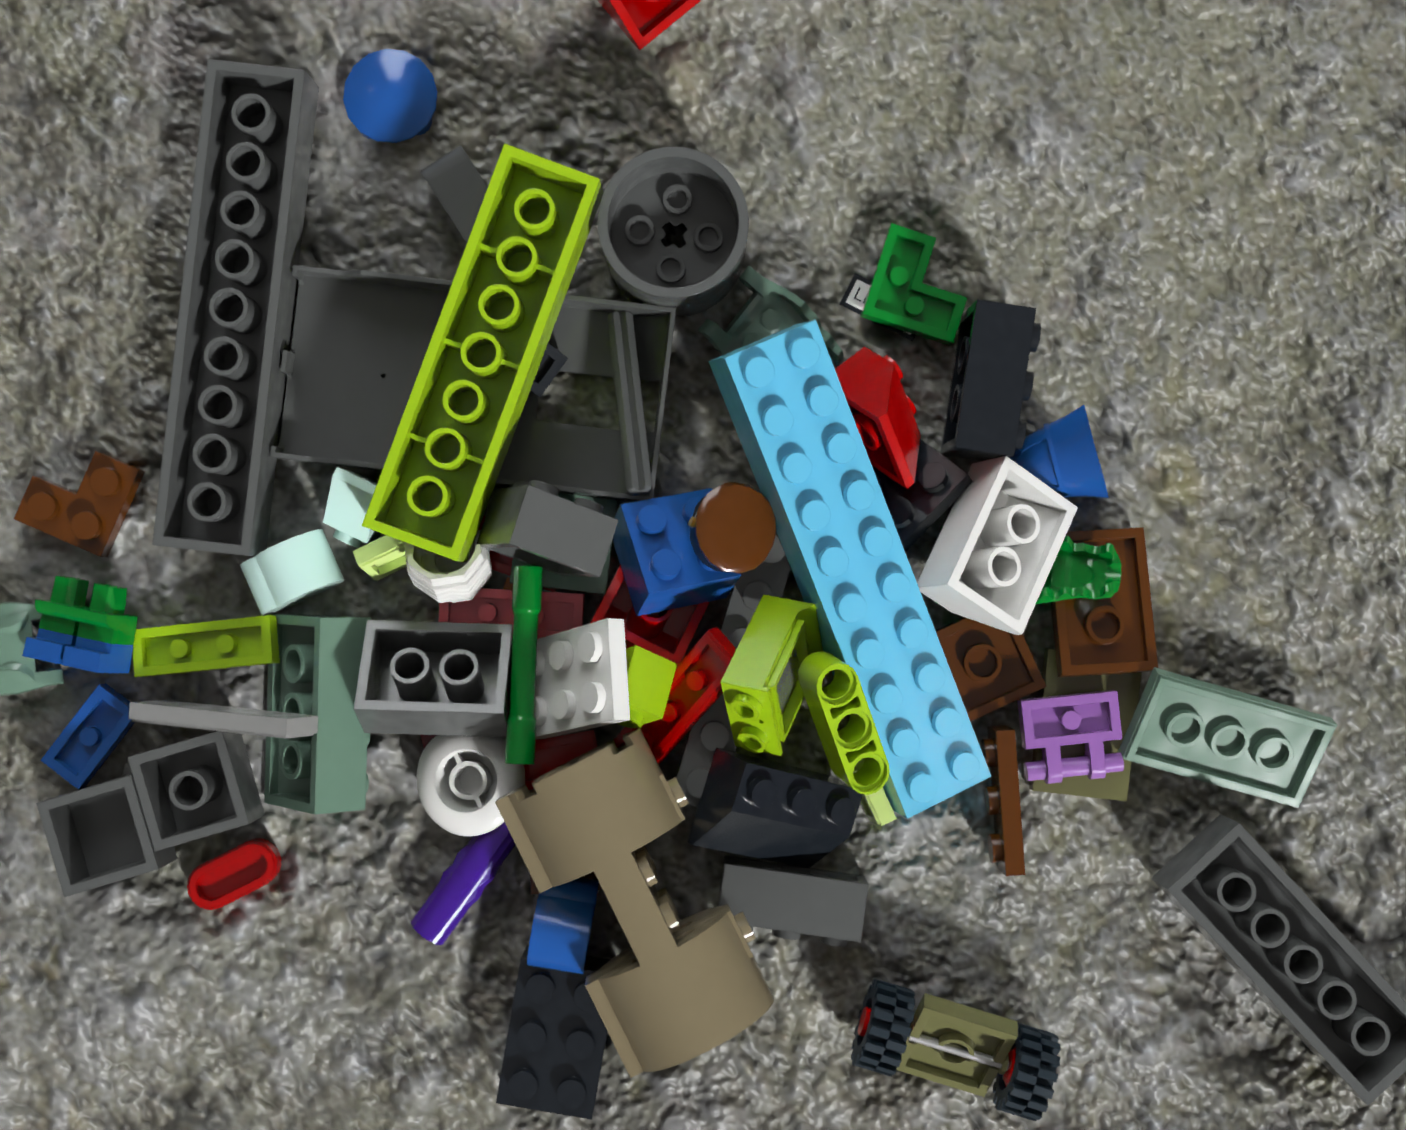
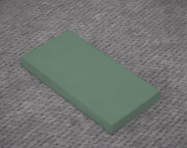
M1154 667L1118 752H1121L1124 760L1299 808L1337 724L1332 718Z

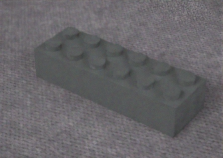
M1220 814L1151 878L1339 1082L1369 1106L1406 1071V1002L1240 823Z

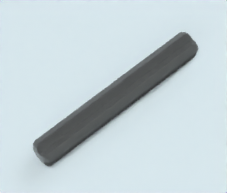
M625 310L615 311L608 314L607 323L626 492L630 496L646 495L652 492V479L633 315Z

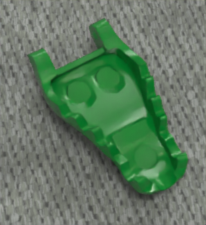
M1066 535L1036 604L1073 598H1111L1118 592L1122 576L1121 561L1114 545L1111 543H1105L1102 546H1093L1086 543L1076 544Z

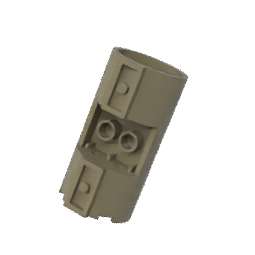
M641 728L624 734L623 740L625 745L617 748L614 740L606 742L541 775L532 783L534 788L532 792H529L525 784L495 801L539 893L594 872L615 913L630 947L612 958L599 970L586 976L585 987L630 1078L642 1072L659 1071L676 1066L710 1051L752 1025L769 1010L774 1002V996L747 944L756 938L743 911L733 915L727 903L726 905L706 909L680 920L677 915L678 911L666 887L659 891L655 887V884L659 883L656 873L657 869L645 845L685 820L680 808L689 803L676 777L669 781L666 780Z

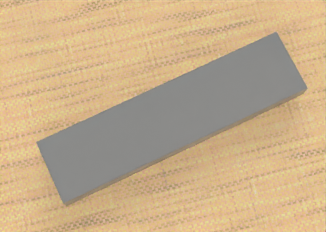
M171 700L130 702L129 719H132V722L284 739L314 736V733L318 732V716Z

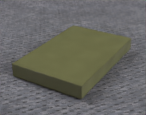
M1045 648L1042 678L1047 687L1040 689L1039 697L1115 690L1118 692L1122 739L1103 741L1105 754L1117 753L1138 705L1141 673L1058 677L1055 649ZM1085 744L1060 746L1061 758L1084 756ZM1042 748L1033 749L1032 761H1042ZM1123 759L1124 770L1106 773L1105 778L1089 780L1087 775L1064 777L1061 783L1046 784L1044 780L1030 781L1029 789L1040 792L1127 801L1131 761Z

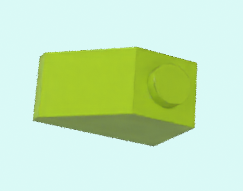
M634 645L626 649L630 720L617 724L628 728H641L644 724L663 719L677 663Z

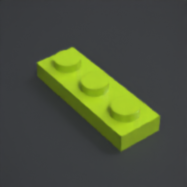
M265 615L136 629L133 645L134 677H150L280 663L276 616Z

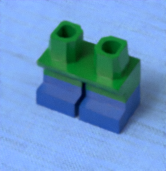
M56 575L50 600L35 599V608L38 613L42 614L37 638L26 637L22 656L95 673H129L138 616L124 614L128 588L94 583L90 606H86L85 601L89 581Z

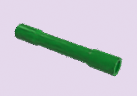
M513 566L512 611L514 622L510 714L507 718L506 764H535L536 719L534 708L537 637L543 567Z

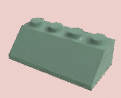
M269 614L276 616L280 663L268 664L267 711L318 716V732L314 733V736L287 739L266 737L264 803L314 815L365 810L366 793L369 787L366 768L367 746L370 741V733H364L354 711V702L367 620H371V617Z

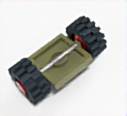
M879 979L872 981V985L870 984L867 995L864 997L863 1008L859 1012L858 1025L855 1027V1039L852 1042L853 1051L851 1054L852 1065L890 1077L898 1070L982 1097L986 1095L993 1080L997 1078L993 1085V1093H995L993 1103L996 1104L995 1108L997 1110L1032 1121L1042 1118V1112H1046L1048 1108V1098L1052 1099L1054 1093L1052 1089L1053 1083H1057L1058 1078L1056 1068L1060 1065V1057L1057 1055L1061 1048L1057 1035L924 993L914 1013L912 1010L915 1006V992L912 989Z

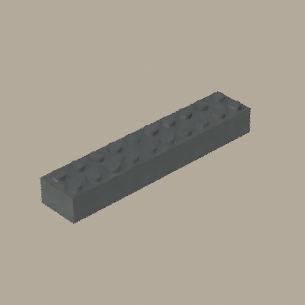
M208 59L152 545L245 556H256L267 549L277 458L270 457L271 446L278 447L286 383V374L281 372L280 369L283 350L289 351L297 286V279L292 276L293 265H299L319 93V87L306 70Z

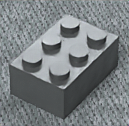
M367 620L354 702V711L364 733L506 737L507 718L510 714L513 624Z

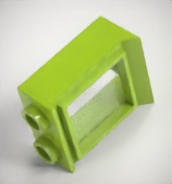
M763 594L721 680L735 746L742 747L753 753L764 752L778 756L782 755L781 741L785 742L805 697L799 682V667L808 655L823 651L816 604Z

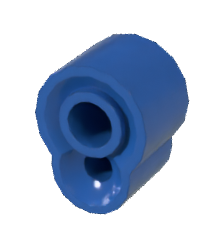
M580 877L539 893L529 941L528 966L577 974L584 973L599 887L598 880Z

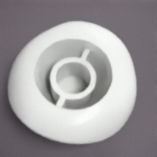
M437 735L426 745L418 762L417 790L425 811L440 827L459 836H478L488 833L504 823L495 801L525 785L524 764L505 763L506 737Z

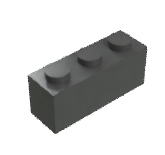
M724 855L717 906L728 903L733 915L743 911L752 931L753 927L772 929V935L789 940H798L801 934L820 936L819 941L821 943L845 947L848 945V941L861 942L869 884L864 875L804 868Z

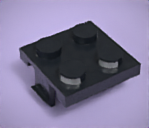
M921 439L915 483L908 489L872 466L905 552L973 482L965 471Z

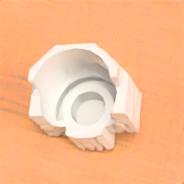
M481 530L477 532L467 562H457L404 542L407 572L413 585L438 603H457L472 600L492 576L490 551L481 547L480 544H476Z

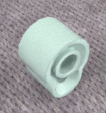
M323 529L309 531L282 541L240 564L262 616L293 606L344 581Z

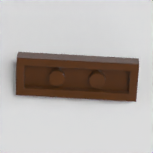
M1007 725L987 726L988 738L981 740V750L987 766L990 767V774L992 776L991 786H985L984 789L987 815H993L995 834H988L990 862L997 863V868L1005 876L1025 875L1015 729Z

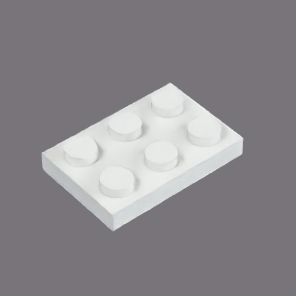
M606 618L537 639L534 708L536 739L550 738L630 720L624 619Z

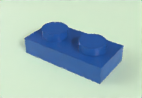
M99 684L40 761L75 788L81 789L86 787L135 722L129 719L130 701L108 684Z

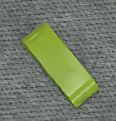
M818 651L811 653L801 663L798 677L830 768L837 777L856 792L866 795L876 793L883 788L888 780L890 773L889 763L858 675L852 667L828 652ZM834 670L833 680L829 685L822 688L823 678L827 673ZM850 714L846 727L838 731V725L842 718ZM865 758L861 769L853 773L856 764Z

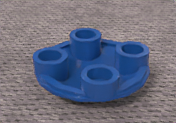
M383 49L367 54L353 66L345 81L343 101L348 118L364 137L377 142L398 143L412 139L416 135L425 134L430 129L432 117L436 111L438 91L433 74L421 59L404 50Z

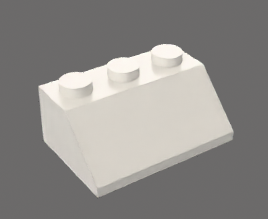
M1003 456L971 465L968 475L973 482L955 500L917 584L921 593L951 613L1015 635H1022L1078 507L1009 457Z

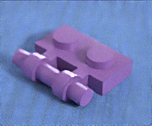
M1105 690L1017 700L1022 748H1042V761L1024 762L1026 781L1044 780L1046 784L1061 783L1064 777L1087 775L1089 780L1105 778L1106 773L1124 770L1121 752L1105 754L1103 741L1122 739L1117 691ZM1085 744L1084 756L1061 758L1060 746Z

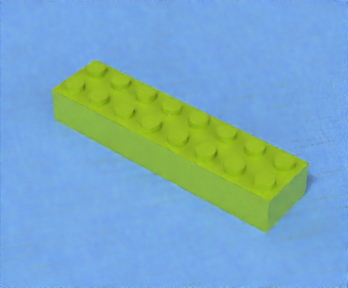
M504 143L363 520V527L454 561L467 562L600 205L603 189L599 178Z

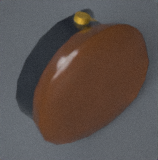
M738 482L724 483L711 490L698 502L693 516L688 523L690 526V541L695 554L701 562L714 571L727 573H744L758 567L767 558L776 535L775 516L767 498L752 486Z

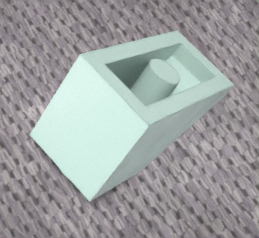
M339 467L336 468L332 476L323 523L336 529L333 534L334 538L356 548H360L362 542L368 544L380 538L382 533L362 526L378 482L359 473Z

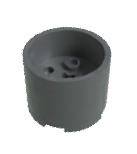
M662 147L634 157L615 173L602 195L597 225L601 247L611 277L618 289L628 300L633 303L676 308V316H691L716 305L730 292L737 282L745 259L749 216L746 200L738 182L721 163L707 154L690 148ZM671 232L672 235L677 237L683 233V247L679 249L675 244L666 247V234Z

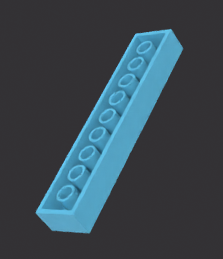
M812 320L793 325L710 360L709 364L760 492L767 498L772 507L776 521V532L804 602L816 604L822 648L824 652L830 653L852 667L858 675L889 763L890 773L883 789L893 811L908 819L992 777L817 321Z

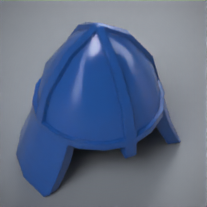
M1085 405L1050 424H1043L1044 427L1027 435L1022 449H1015L1014 456L1010 457L1011 460L1064 498L1098 497L1109 499Z

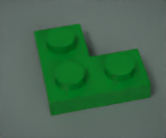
M893 223L890 224L860 317L948 346L954 343L967 297L923 283L936 237Z

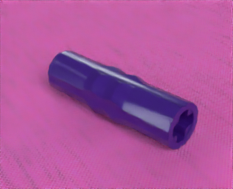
M505 822L488 833L472 836L468 843L457 853L453 863L443 872L436 887L411 919L412 927L423 938L436 945H443L470 907L481 897L485 887L495 878L500 866L516 846Z

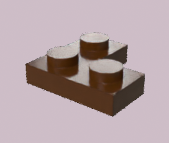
M95 451L77 492L43 477L32 476L14 519L99 557H108L145 471L103 452Z

